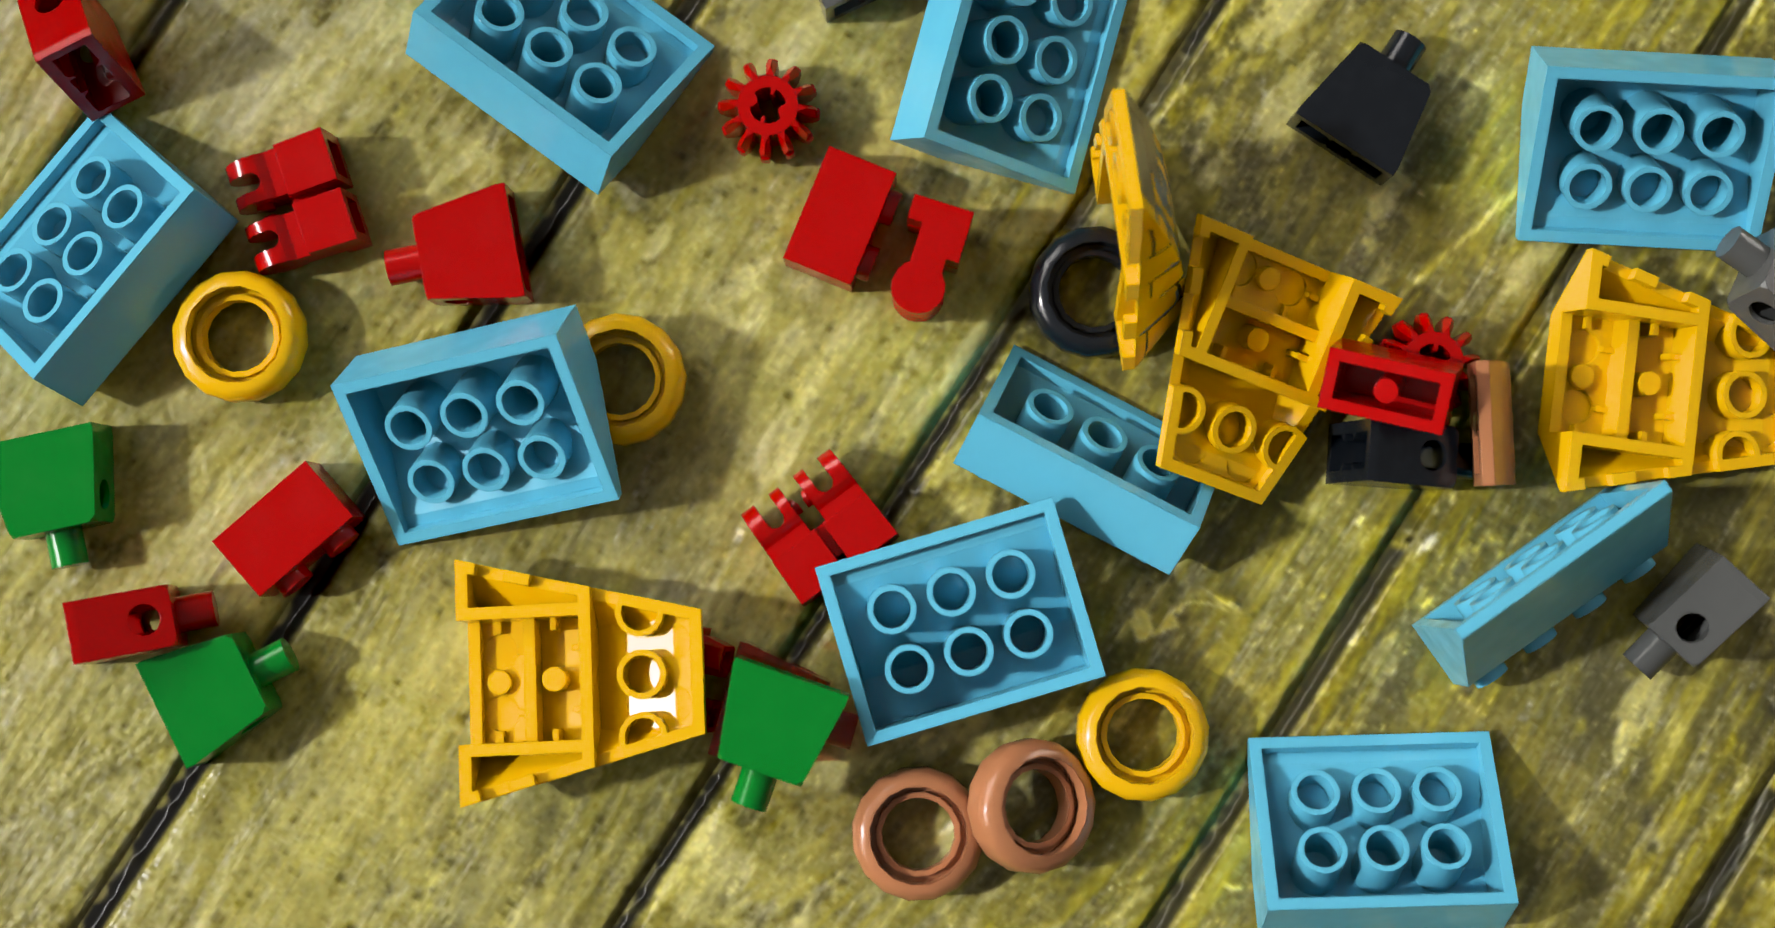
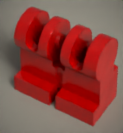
M318 127L272 145L273 149L243 157L225 168L229 183L233 187H244L260 183L256 190L236 199V205L241 215L271 213L276 208L293 200V211L282 215L272 214L265 216L262 220L252 223L245 228L249 243H263L279 239L275 247L265 250L254 257L260 275H272L291 271L310 262L345 251L352 253L373 246L357 196L347 191V189L354 186L338 137L325 129Z
M914 194L907 216V231L918 234L910 261L905 262L896 270L891 281L893 305L901 317L911 322H925L938 314L944 300V272L957 273L971 229L974 212Z
M830 449L817 457L833 480L830 490L826 492L819 491L803 469L793 475V478L802 488L801 496L808 508L814 505L825 519L817 528L813 530L808 528L800 517V514L804 512L800 505L792 499L788 500L779 487L768 495L783 514L784 522L780 527L771 528L754 505L741 514L758 542L803 606H808L822 595L815 567L839 561L838 558L844 554L849 558L886 547L899 538L897 531Z

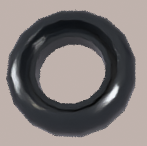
M1104 226L1075 228L1054 239L1036 259L1028 283L1030 312L1041 334L1061 351L1085 359L1112 357L1119 353L1115 321L1106 326L1089 327L1077 323L1066 314L1060 302L1059 285L1067 269L1083 259L1098 258L1112 263L1121 271L1122 264L1117 232Z

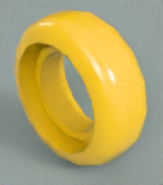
M248 270L221 272L197 284L180 303L172 326L174 355L186 378L205 394L232 403L261 401L283 390L301 370L309 346L307 320L295 296L276 280ZM249 302L259 306L267 313L273 325L274 341L269 354L259 365L247 371L233 372L225 369L214 359L209 349L208 332L212 320L222 309L234 303Z
M614 313L591 319L584 324L595 356L606 348L625 345L635 347L644 352L652 362L655 383L654 390L648 401L635 412L623 415L607 413L613 445L628 446L650 440L671 424L684 402L687 374L681 351L664 329L642 316Z
M1130 668L1107 676L1088 693L1077 715L1075 743L1084 768L1101 788L1125 800L1152 802L1176 794L1196 777L1208 753L1209 724L1201 701L1183 681L1159 669ZM1136 699H1150L1164 705L1173 716L1177 728L1176 744L1170 756L1159 766L1146 770L1131 769L1119 763L1111 753L1107 741L1108 724L1114 712L1123 704Z

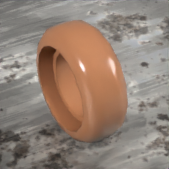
M1023 738L1000 745L980 763L970 783L967 813L973 837L987 857L1009 871L1042 874L1065 866L1083 849L1093 828L1096 800L1091 778L1076 755L1053 741ZM1036 770L1047 777L1055 789L1058 801L1057 816L1051 829L1041 839L1027 842L1016 835L1008 823L1005 806L1007 793L1013 781L1024 772Z
M929 766L902 767L878 778L861 797L852 822L853 851L864 874L883 892L907 901L935 900L958 889L976 869L982 853L981 847L973 837L967 813L969 790L953 775ZM911 798H925L938 803L948 812L953 822L954 839L949 852L940 862L927 868H911L898 863L888 853L883 842L882 828L887 815L897 804Z

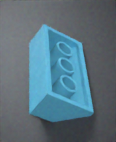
M1016 345L1013 346L953 462L977 477L995 484L1030 504L1053 497L1060 519L1168 575L1171 574L1200 529L1215 489L1155 465L1162 427L1161 420Z

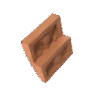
M1476 360L1467 364L1473 487L1516 485L1510 363L1499 360Z

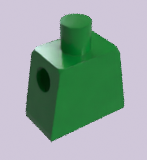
M89 422L0 441V512L8 533L13 539L33 540L45 537L52 570L90 563L83 529L110 524L114 521L112 427L109 425Z
M246 632L223 635L148 658L135 664L186 769L203 765L213 760L282 708V702L273 683L299 670L297 657L290 644L284 638H280L256 651Z
M741 655L735 657L718 750L719 759L742 767L731 801L753 810L766 812L777 779L801 787L844 710L850 693Z

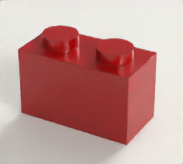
M829 146L783 256L785 265L849 292H852L857 279L868 282L881 250L871 245L880 223L888 227L891 226L903 197V193L894 190L897 183V173Z
M1341 337L1330 346L1317 407L1442 436L1451 422L1464 364Z
M304 461L212 542L259 597L277 596L281 593L286 598L311 579L313 573L308 568L325 553L330 558L335 557L350 546L359 536L354 528L367 517L320 463Z

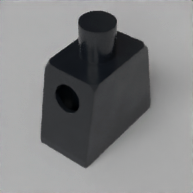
M1402 30L1394 32L1381 53L1368 44L1360 42L1296 110L1286 125L1378 185H1383L1398 170L1432 90L1428 83L1411 73L1426 51L1425 45L1412 34Z
M1371 419L1329 424L1326 484L1407 490L1453 489L1456 479L1473 480L1471 443H1459V431L1455 426H1448L1441 436Z

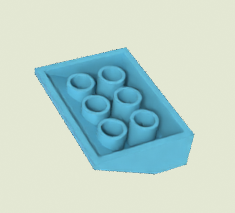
M425 0L413 11L405 54L599 195L635 156L712 54L715 46L653 0Z
M928 0L890 140L946 161L1059 192L1075 194L1127 0Z
M1531 46L1521 110L1515 231L1517 240L1716 251L1724 236L1737 226H1740L1754 237L1761 235L1775 173V60L1757 57Z
M109 113L93 122L87 117L0 220V345L34 380L83 406L239 221L204 189L115 115Z
M576 304L358 355L330 386L399 546L619 500L622 495L597 359Z
M1665 480L1604 488L1412 624L1413 628L1453 684L1469 687L1474 683L1479 689L1492 683L1508 670L1504 663L1508 658L1521 649H1524L1528 654L1543 647L1558 634L1554 629L1556 624L1570 614H1573L1576 619L1589 614L1606 601L1607 598L1603 591L1620 579L1625 584L1630 583L1646 574L1656 565L1652 556L1668 546L1672 489Z
M1053 497L815 567L867 747L1106 676Z
M1489 731L1248 738L1247 763L1251 865L1257 928L1505 927L1519 901Z

